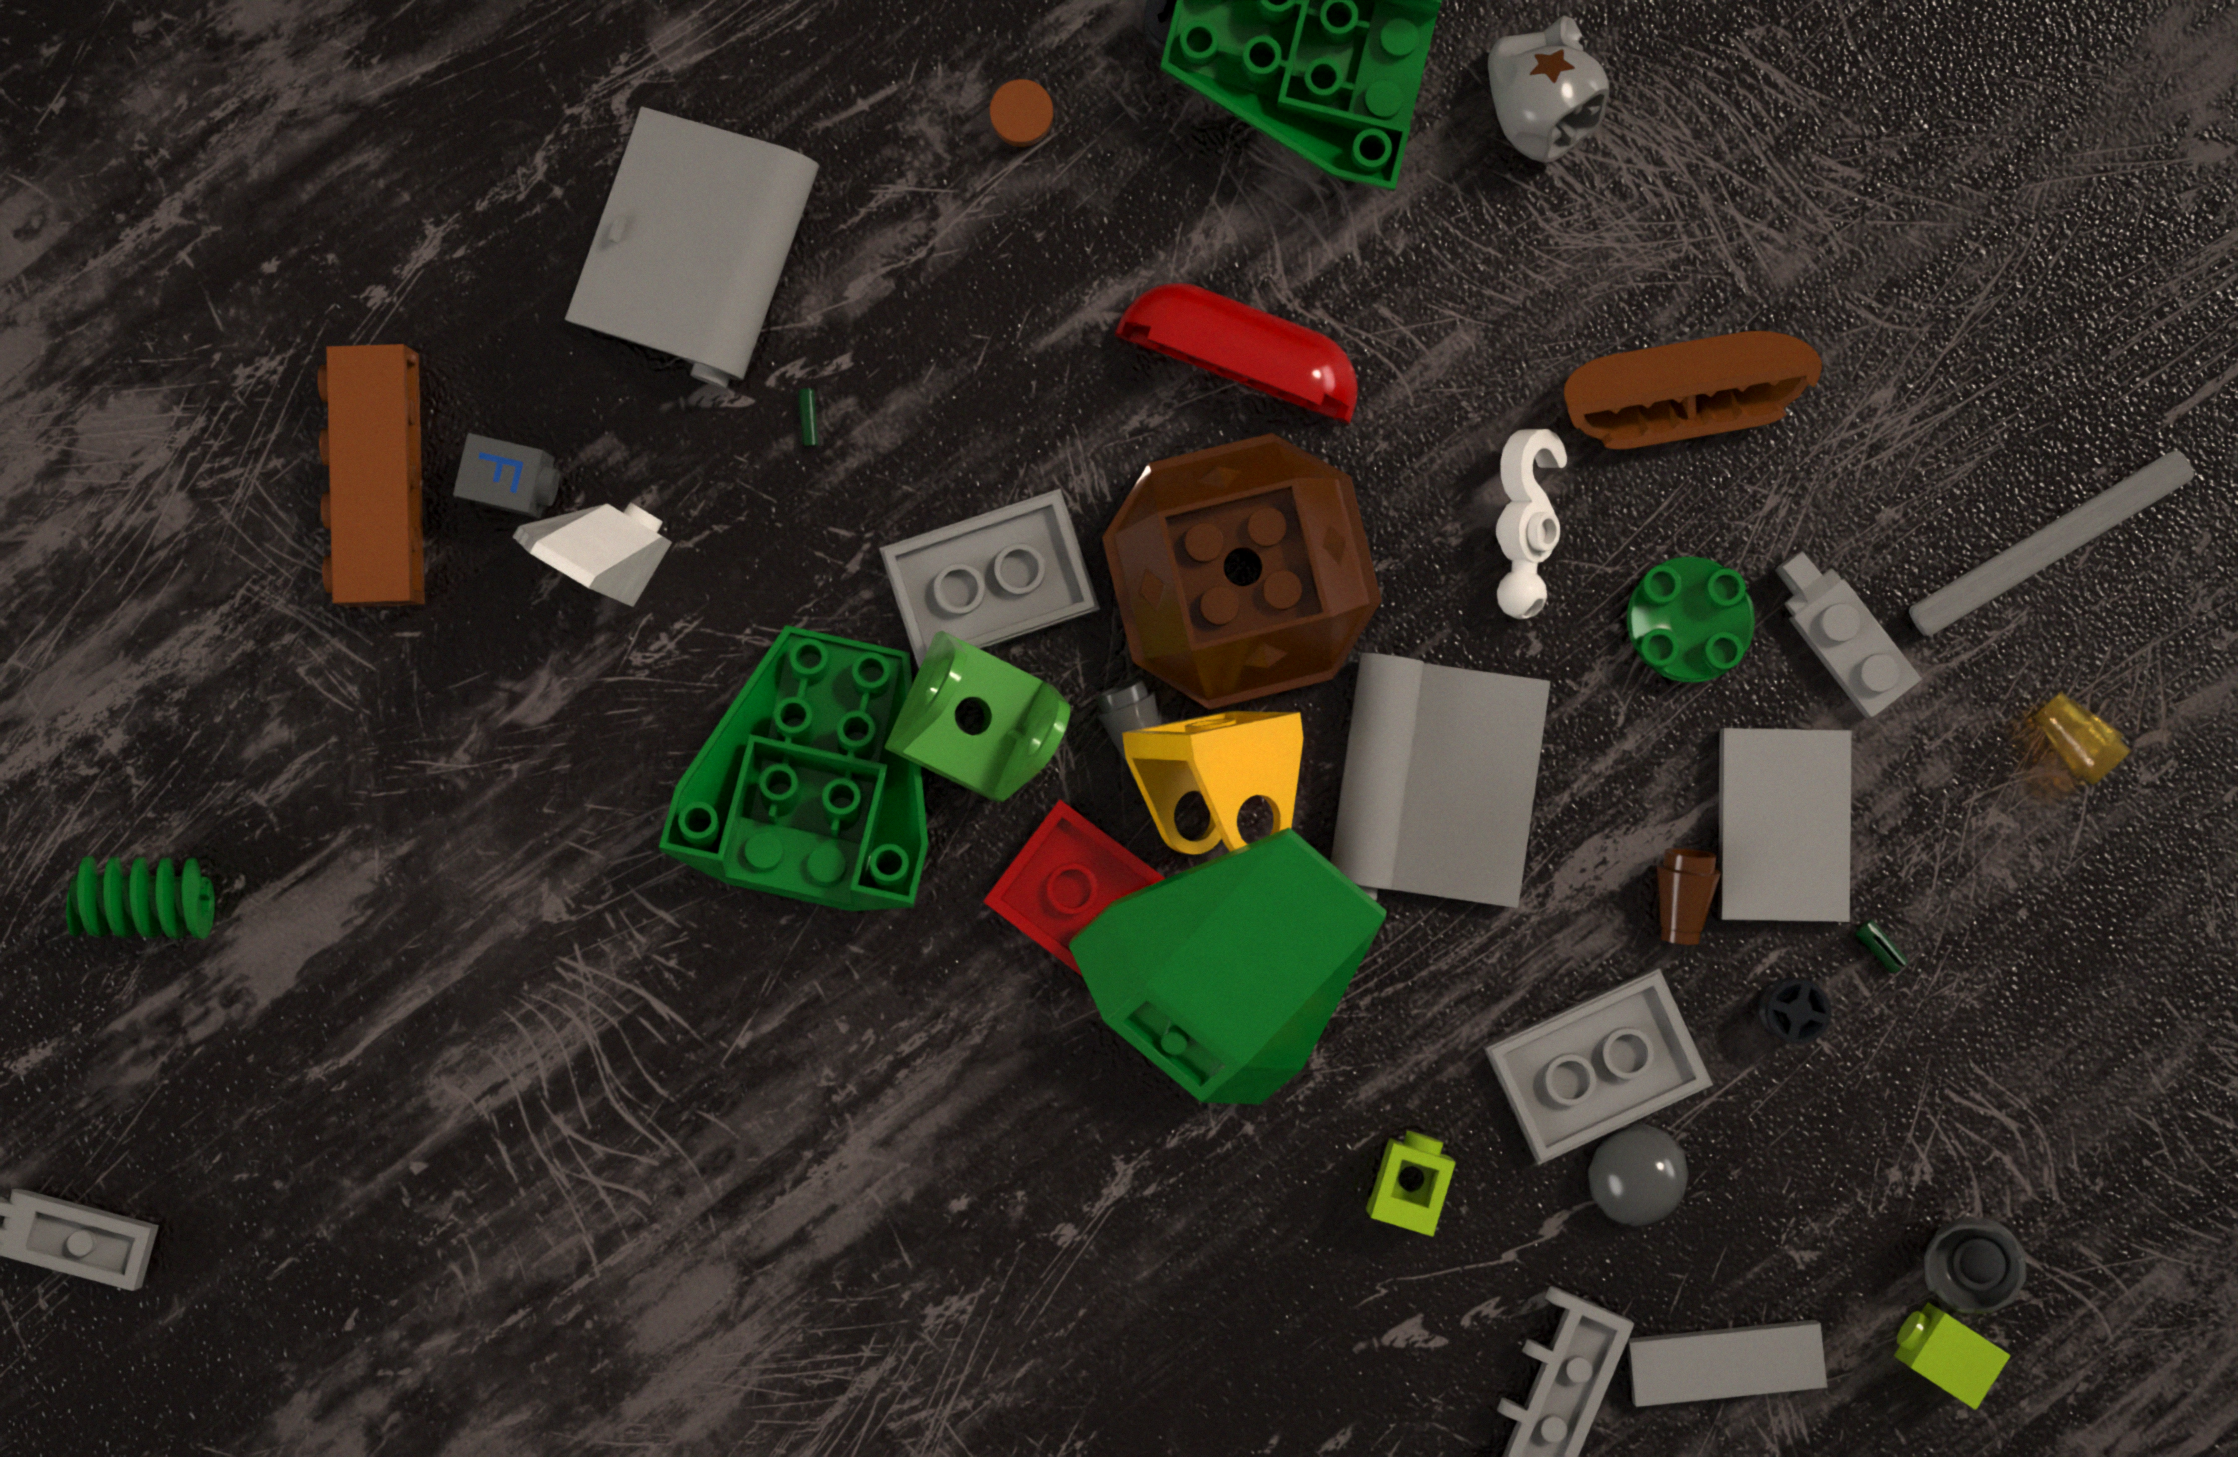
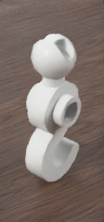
M1524 429L1515 432L1508 439L1500 462L1501 480L1504 490L1512 501L1506 505L1497 521L1496 537L1503 553L1508 559L1512 560V570L1500 581L1497 589L1498 604L1504 613L1519 620L1536 616L1545 605L1547 599L1546 584L1537 574L1538 562H1543L1550 556L1560 537L1558 518L1546 493L1538 485L1533 475L1534 458L1540 468H1563L1567 463V455L1562 441L1556 433L1549 429Z

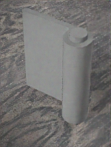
M641 106L565 320L582 327L678 356L694 365L690 374L692 377L706 383L727 388L730 379L743 381L819 168L818 163L798 152L776 144Z
M1360 653L1330 863L1376 901L1378 888L1518 908L1551 681L1426 664L1420 660L1399 656Z

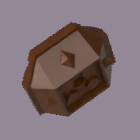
M1273 433L1148 463L1102 537L1132 663L1207 710L1333 680L1382 601L1351 476ZM1236 552H1245L1252 555L1260 567L1258 580L1248 586H1238L1230 582L1224 573V561L1228 556Z

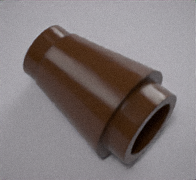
M1687 848L1665 849L1663 862L1656 865L1662 940L1684 945L1700 943V934L1703 931L1721 874L1719 870L1715 869V854Z

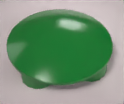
M1679 557L1657 565L1639 581L1629 600L1627 628L1635 651L1652 670L1671 680L1697 683L1712 680L1723 675L1740 662L1753 637L1755 625L1754 609L1751 598L1746 590L1744 579L1735 570L1726 568L1709 559Z

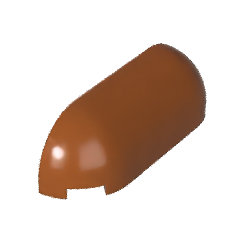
M1771 331L1738 332L1612 354L1594 359L1580 366L1569 376L1564 386V399L1568 414L1576 429L1579 428L1585 434L1602 440L1604 447L1610 449H1631L1752 428L1782 419L1787 415L1784 410L1785 407L1795 401L1808 385L1816 386L1822 370V361L1810 345L1793 336Z

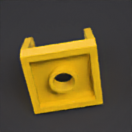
M1227 711L1122 732L1125 758L1162 839L1173 850L1184 854H1202L1214 848L1221 838L1230 852L1248 845L1239 834L1237 816L1242 804L1248 798L1255 795L1263 797L1271 806L1273 811V829L1271 834L1292 827L1304 739L1300 713ZM1196 791L1203 796L1210 811V823L1200 838L1189 841L1179 834L1174 821V812L1182 796L1188 792Z

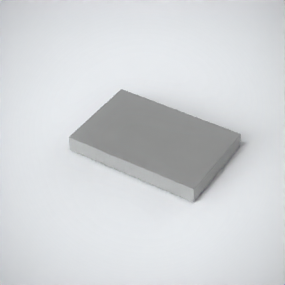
M1061 489L879 548L919 669L935 633L942 630L982 650L1100 611Z
M1720 729L1718 870L1721 874L1718 880V919L1850 922L1852 730Z
M1656 967L1483 1046L1533 1157L1539 1165L1713 1085L1660 969Z

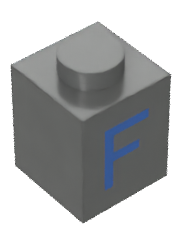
M468 433L453 496L469 503L541 519L543 506H552L559 486L560 471L553 468L555 457L544 450Z

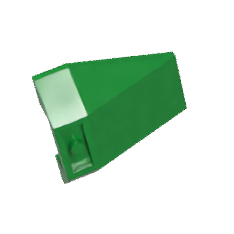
M1177 0L1160 69L1331 177L1394 192L1442 0Z
M786 625L676 785L659 850L726 884L847 911L914 907L928 849L921 766L884 748L913 685L910 652Z
M1288 827L1112 901L1071 938L1069 948L1103 1021L1200 1102L1260 1105L1304 1067L1385 920L1387 911Z

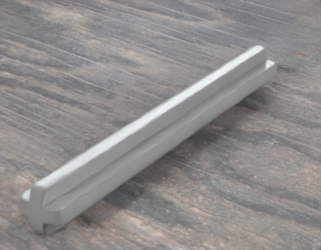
M2180 451L2165 454L1911 606L1909 614L1913 623L1924 636L1937 633L2188 483L2194 477L2191 465Z

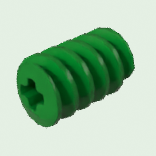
M85 856L81 860L78 874H75L71 880L66 903L67 926L69 934L74 937L83 934L86 929L88 934L93 937H104L112 930L114 935L120 938H129L138 930L139 934L147 939L156 938L162 931L169 938L181 939L190 931L194 938L204 940L211 931L215 916L214 887L209 878L201 877L196 858H188L185 862L182 876H176L173 861L169 857H163L160 860L156 875H150L147 860L144 857H136L130 875H124L122 862L118 856H111L108 859L104 874H98L96 860L93 856Z

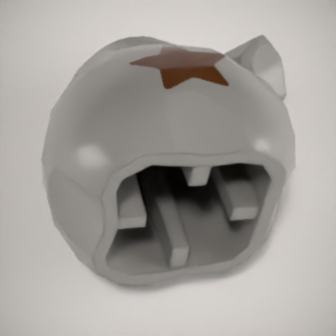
M1564 15L1543 32L1505 36L1498 39L1491 49L1488 58L1491 92L1502 130L1506 138L1519 152L1532 160L1540 162H1553L1559 159L1577 143L1590 136L1605 116L1609 97V81L1603 67L1583 51V46L1579 43L1582 34L1573 18Z

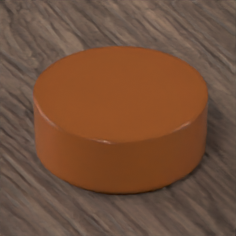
M1017 79L1005 83L996 91L991 100L990 117L993 129L999 138L1013 146L1027 147L1040 142L1049 133L1053 124V105L1049 94L1042 86L1030 80Z

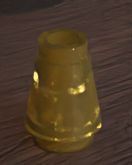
M2062 691L2033 716L2042 726V730L2076 779L2082 775L2092 786L2106 776L2132 751L2120 740L2125 734L2075 700L2070 699Z

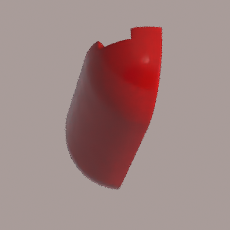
M1168 283L1145 291L1127 307L1114 336L1347 425L1350 424L1355 411L1358 397L1357 377L1349 357L1335 341L1322 333L1196 285Z

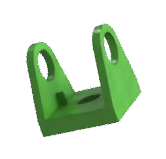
M942 630L934 635L884 748L996 803L1004 802L1039 773L1049 762L1066 730L1070 717V704L1054 686ZM964 699L975 701L983 710L984 724L976 735L964 733L956 724L955 710Z

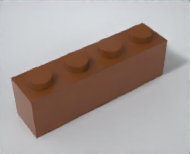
M404 344L326 346L327 364H321L318 370L319 395L323 403H328V428H322L319 437L321 460L324 466H329L330 491H324L321 498L322 522L325 529H331V555H325L322 566L324 588L327 593H332L334 604L349 608L425 605L419 354Z

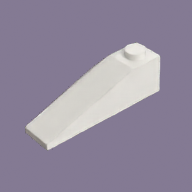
M631 502L624 513L609 504H603L521 525L513 535V538L523 545L530 554L587 588L634 607L672 543L657 533L663 521Z

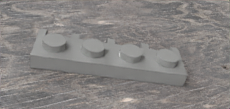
M1549 1286L1545 1298L1556 1306L1564 1307L1565 1310L1549 1347L1531 1339H1527L1522 1351L1543 1362L1524 1406L1506 1398H1502L1497 1411L1517 1421L1502 1457H1578L1633 1329L1634 1323L1630 1319L1559 1288Z

